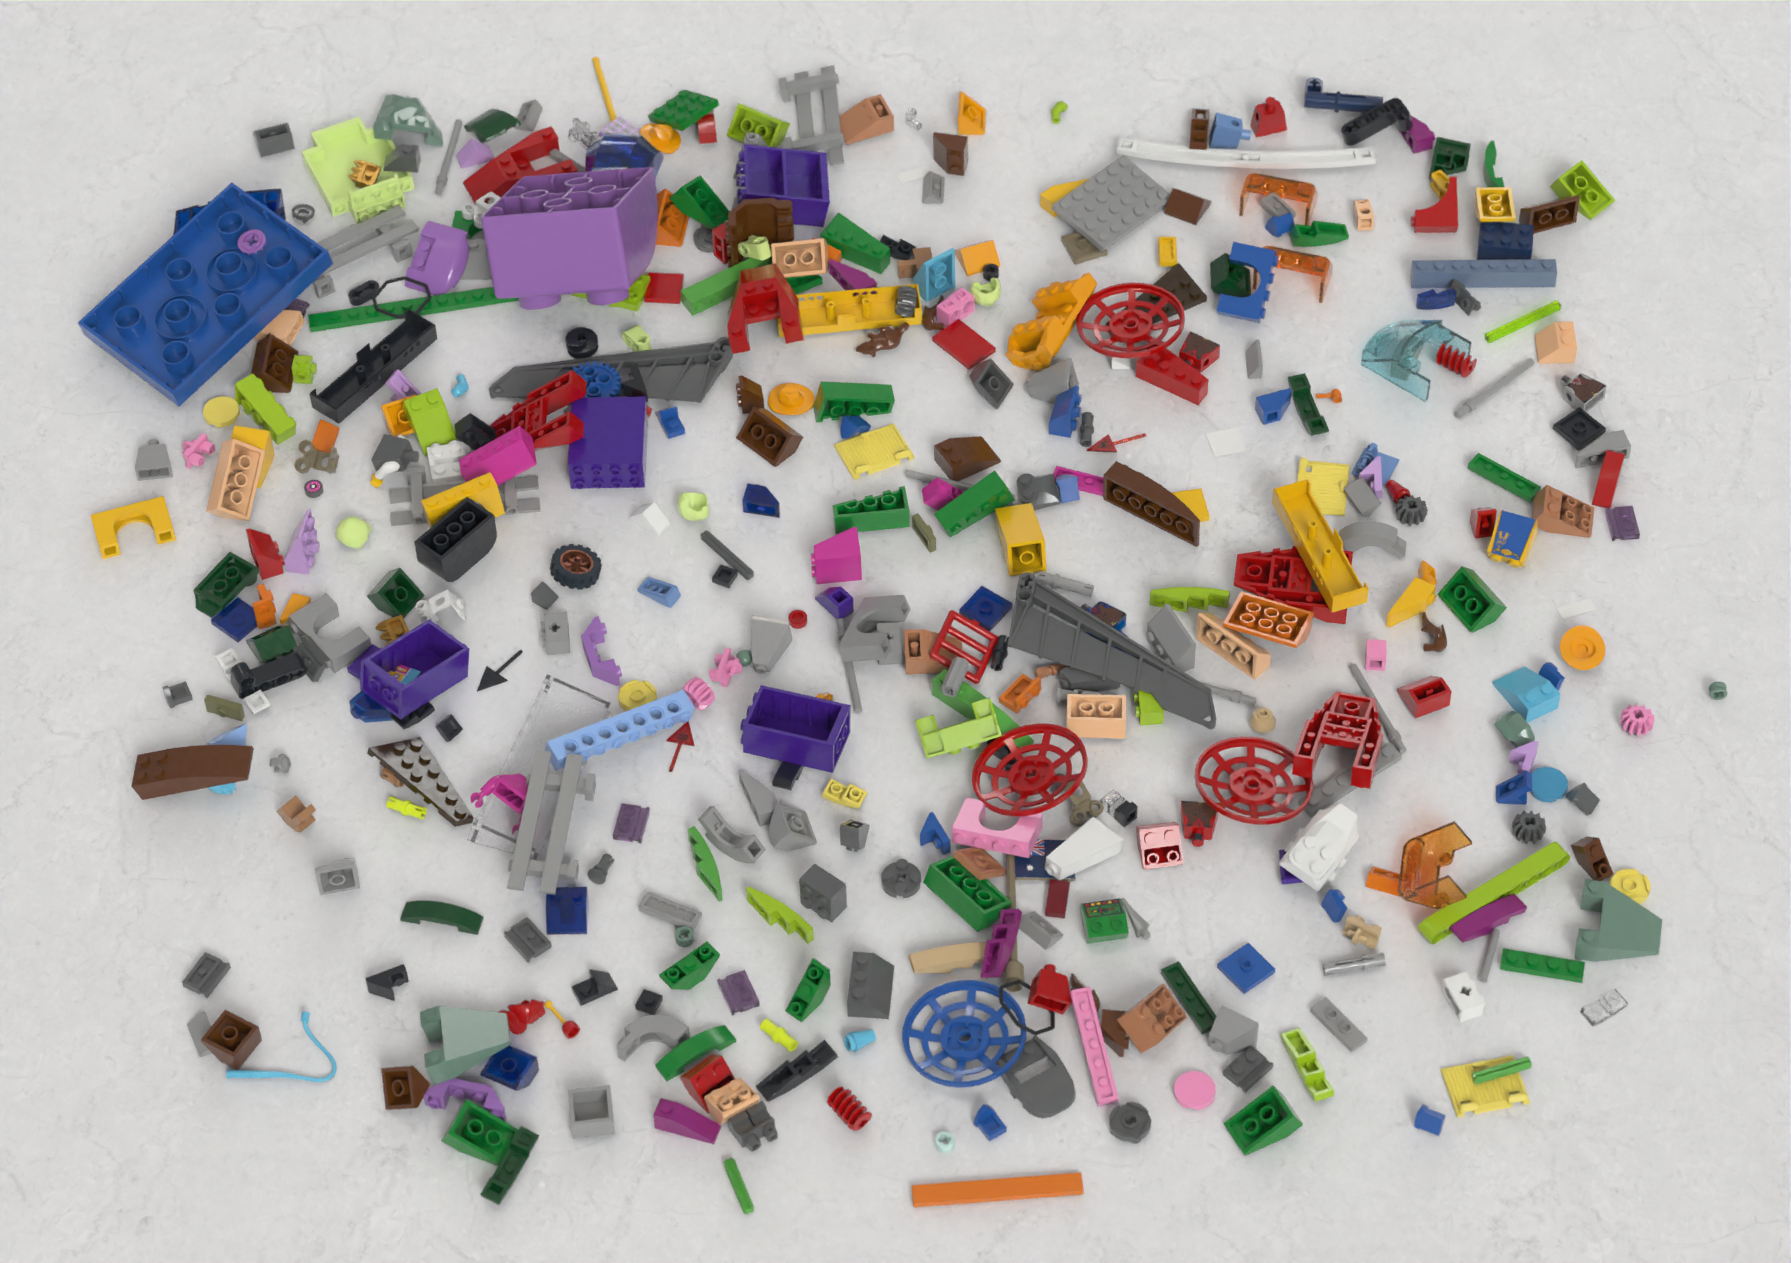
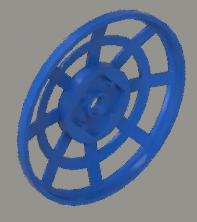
M959 980L940 985L919 998L908 1012L902 1030L904 1051L914 1069L934 1083L955 1088L982 1085L993 1081L1008 1071L1019 1059L1024 1049L1026 1031L1020 1028V1035L1008 1037L1007 1025L1002 1018L1007 1013L1004 1008L1001 1007L998 1011H995L985 1004L975 1002L976 991L986 992L999 998V987L983 981ZM968 990L967 1002L953 1003L942 1008L936 1001V998L950 992ZM1003 990V1001L1009 1010H1013L1019 1023L1026 1026L1024 1014L1019 1004L1011 995ZM929 1004L935 1014L928 1020L923 1032L911 1029L916 1016ZM966 1009L965 1016L953 1019L948 1016V1013L952 1011ZM974 1009L983 1011L991 1017L983 1022L981 1019L974 1017ZM941 1019L945 1024L941 1034L930 1033L934 1024ZM998 1023L1002 1031V1037L990 1038L989 1028ZM963 1036L971 1037L968 1041L960 1040ZM909 1037L922 1040L923 1051L927 1060L917 1064L910 1050ZM928 1041L941 1043L943 1051L933 1056L929 1049ZM1019 1043L1017 1052L1005 1066L1001 1068L995 1064L1003 1056L1007 1045ZM1001 1045L998 1053L992 1059L984 1054L989 1046ZM948 1057L958 1061L956 1069L946 1067L940 1062ZM978 1059L983 1064L980 1067L965 1070L966 1062ZM934 1065L943 1072L955 1075L954 1080L949 1081L935 1077L924 1071V1069ZM987 1069L993 1072V1074L981 1079L962 1081L964 1075L977 1074Z

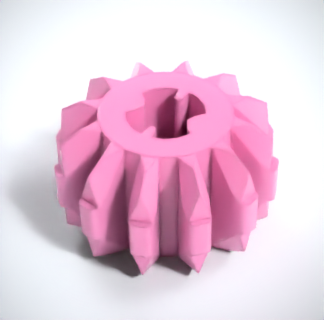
M694 677L682 688L694 707L701 711L709 707L715 700L711 687L701 678Z
M1637 703L1634 707L1628 705L1627 709L1622 711L1620 719L1623 731H1629L1630 735L1634 733L1638 737L1640 733L1646 735L1648 731H1651L1654 723V715L1651 709H1645V705L1640 707Z

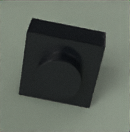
M720 565L712 577V582L730 588L738 576V571Z
M452 714L444 718L435 727L446 742H450L463 730Z
M643 989L635 1004V1008L650 1015H655L663 1001V996Z

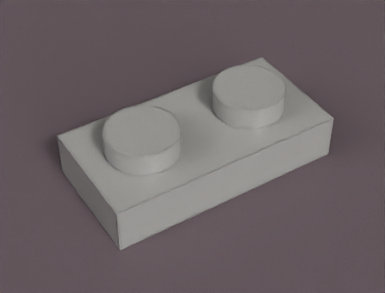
M1272 192L1260 199V205L1272 216H1280L1292 212L1293 218L1296 217V211L1276 193Z

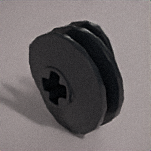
M574 328L565 337L568 354L572 358H589L598 350V337L589 328Z

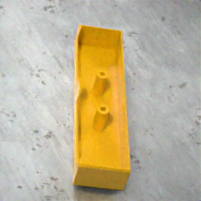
M918 284L796 295L798 299L801 297L805 298L804 301L799 300L803 335L876 329L891 325L897 327L905 322L909 325L922 324V307ZM901 286L915 288L917 292L916 305L911 317H902L895 312L896 294ZM877 291L876 294H871L870 292ZM855 292L859 293L858 296H853L852 294ZM778 318L779 337H784L781 318Z
M1306 479L1274 488L1272 504L1331 613L1367 603L1369 588L1365 582L1364 586H1362L1343 552L1341 537L1335 528L1333 534L1310 492L1311 483L1309 480Z

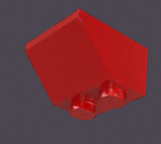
M250 528L246 529L251 555L256 567L259 568L261 579L265 580L283 574L282 566L285 565L282 554L278 555L277 553L279 552L277 542H273L269 534Z

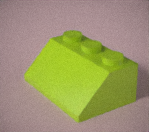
M738 103L726 136L744 142L746 133L752 132L761 135L768 147L777 148L784 140L790 123L748 105Z

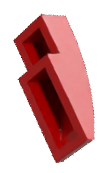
M712 110L697 121L700 144L717 142L714 110Z
M1606 451L1592 505L1607 509L1611 508L1625 454Z

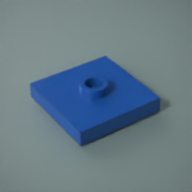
M1249 943L1217 964V968L1243 994L1275 973V968Z

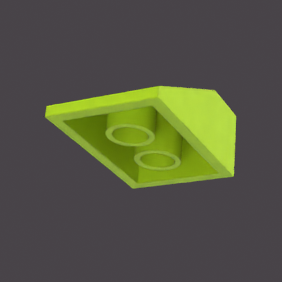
M1582 160L1550 185L1559 198L1579 195L1578 212L1589 220L1593 219L1615 201Z
M438 388L403 401L402 409L424 456L428 455L427 447H430L432 444L445 445L453 440H457Z

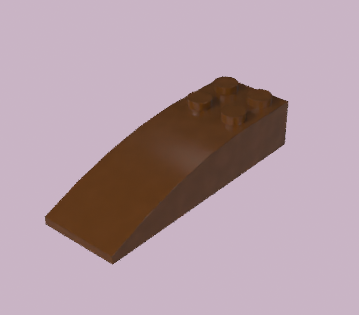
M1117 461L1104 474L1103 500L1196 547L1199 546L1200 520L1174 494L1143 473L1137 472Z
M198 745L137 755L131 787L142 800L245 781L249 779L254 748L242 745Z

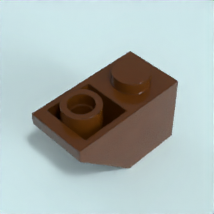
M742 375L738 376L739 383L736 384L737 395L740 394V396H737L738 407H742L743 414L750 413L753 407L764 408L761 385Z
M1586 836L1571 845L1578 864L1593 880L1602 881L1613 875L1599 838Z
M1102 1009L1101 1031L1104 1042L1119 1057H1124V1049L1129 1047V1037H1125L1126 1032L1117 1019L1126 1011Z

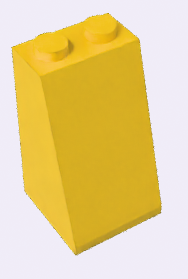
M1032 503L995 508L996 527L1009 576L1021 575L1025 572L1047 571L1045 539Z

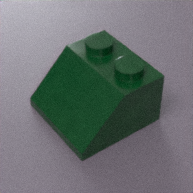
M1224 253L1210 263L1211 289L1214 293L1240 298L1251 295L1250 270L1244 265L1231 263L1229 260L1230 255Z
M401 568L389 571L367 595V598L378 610L392 617L402 615L403 619L415 607L416 603L424 597L422 591Z
M278 625L246 640L257 660L265 663L276 660L275 656L283 654V656L294 652L293 648L297 647L288 625Z

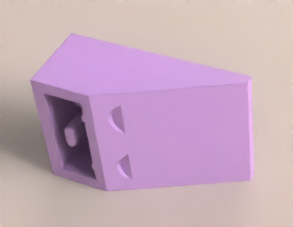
M311 509L306 511L293 532L284 559L287 572L309 574L311 567H314L315 554L319 552L320 543L317 542V530L314 528L315 518L312 517Z

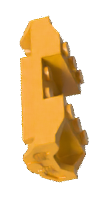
M1085 273L1079 279L1068 280L1064 283L1056 281L1050 283L1048 287H1042L1036 291L1032 303L1039 312L1036 314L1035 320L1015 325L1008 339V350L1005 355L1013 365L1033 371H1041L1050 366L1052 357L1056 356L1075 326L1078 313L1086 300L1095 291L1097 282L1090 273Z

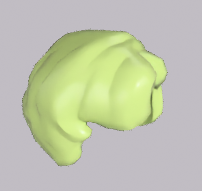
M991 278V283L979 284V282L971 284L969 293L974 295L975 304L981 306L994 305L1001 294L999 279Z
M680 493L677 499V508L680 515L691 521L706 519L709 515L707 495Z
M350 516L337 525L335 537L346 546L360 549L368 540L372 528L364 520Z

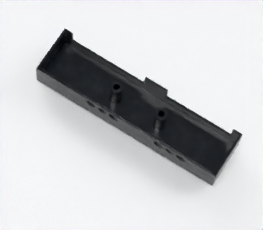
M408 309L404 312L405 321L371 350L369 343L356 353L357 362L320 394H316V389L309 393L312 408L336 423H341L384 386L394 371L398 369L401 371L438 339L435 324Z

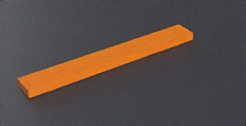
M1081 1172L912 1185L913 1208L1083 1195L1084 1192Z

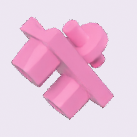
M204 433L196 441H185L182 444L184 449L182 454L186 460L185 466L189 469L193 465L201 467L204 464V453L212 455L215 452L214 444L208 441V437Z
M725 648L723 654H716L714 663L718 668H713L709 671L711 680L719 681L722 687H728L731 676L741 673L743 668L739 663L740 660L731 654V648Z

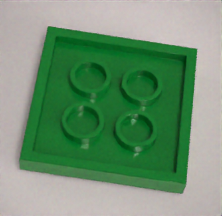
M682 90L674 98L667 100L664 105L656 108L648 117L650 122L669 125L673 129L684 131L719 106L718 99Z

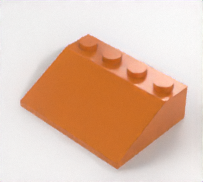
M1241 591L1223 622V627L1297 648L1306 641L1311 632L1314 612Z

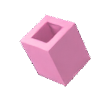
M1367 640L1365 670L1385 671L1386 640Z

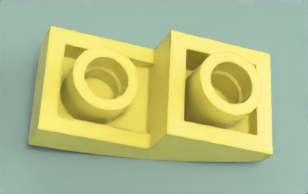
M830 779L822 797L846 807L859 809L868 792L851 783L847 787Z

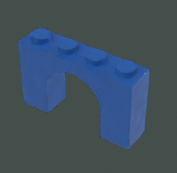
M1233 242L1229 257L1230 262L1254 268L1260 274V285L1255 293L1244 298L1220 294L1216 311L1218 315L1260 323L1266 314L1264 305L1265 301H1269L1270 291L1268 289L1269 285L1273 284L1275 274L1272 272L1273 268L1278 265L1279 256H1277L1275 250Z

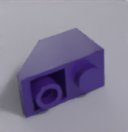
M830 587L815 597V600L835 619H844L854 612L853 597L842 587Z

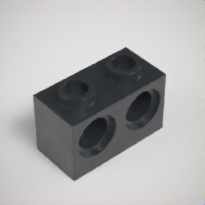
M471 413L454 424L457 440L465 443L472 450H477L497 438L496 429Z

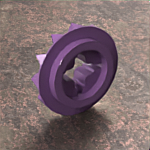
M259 230L246 231L238 239L239 249L242 253H247L248 255L251 253L257 254L259 250L263 251V246L266 245V237Z

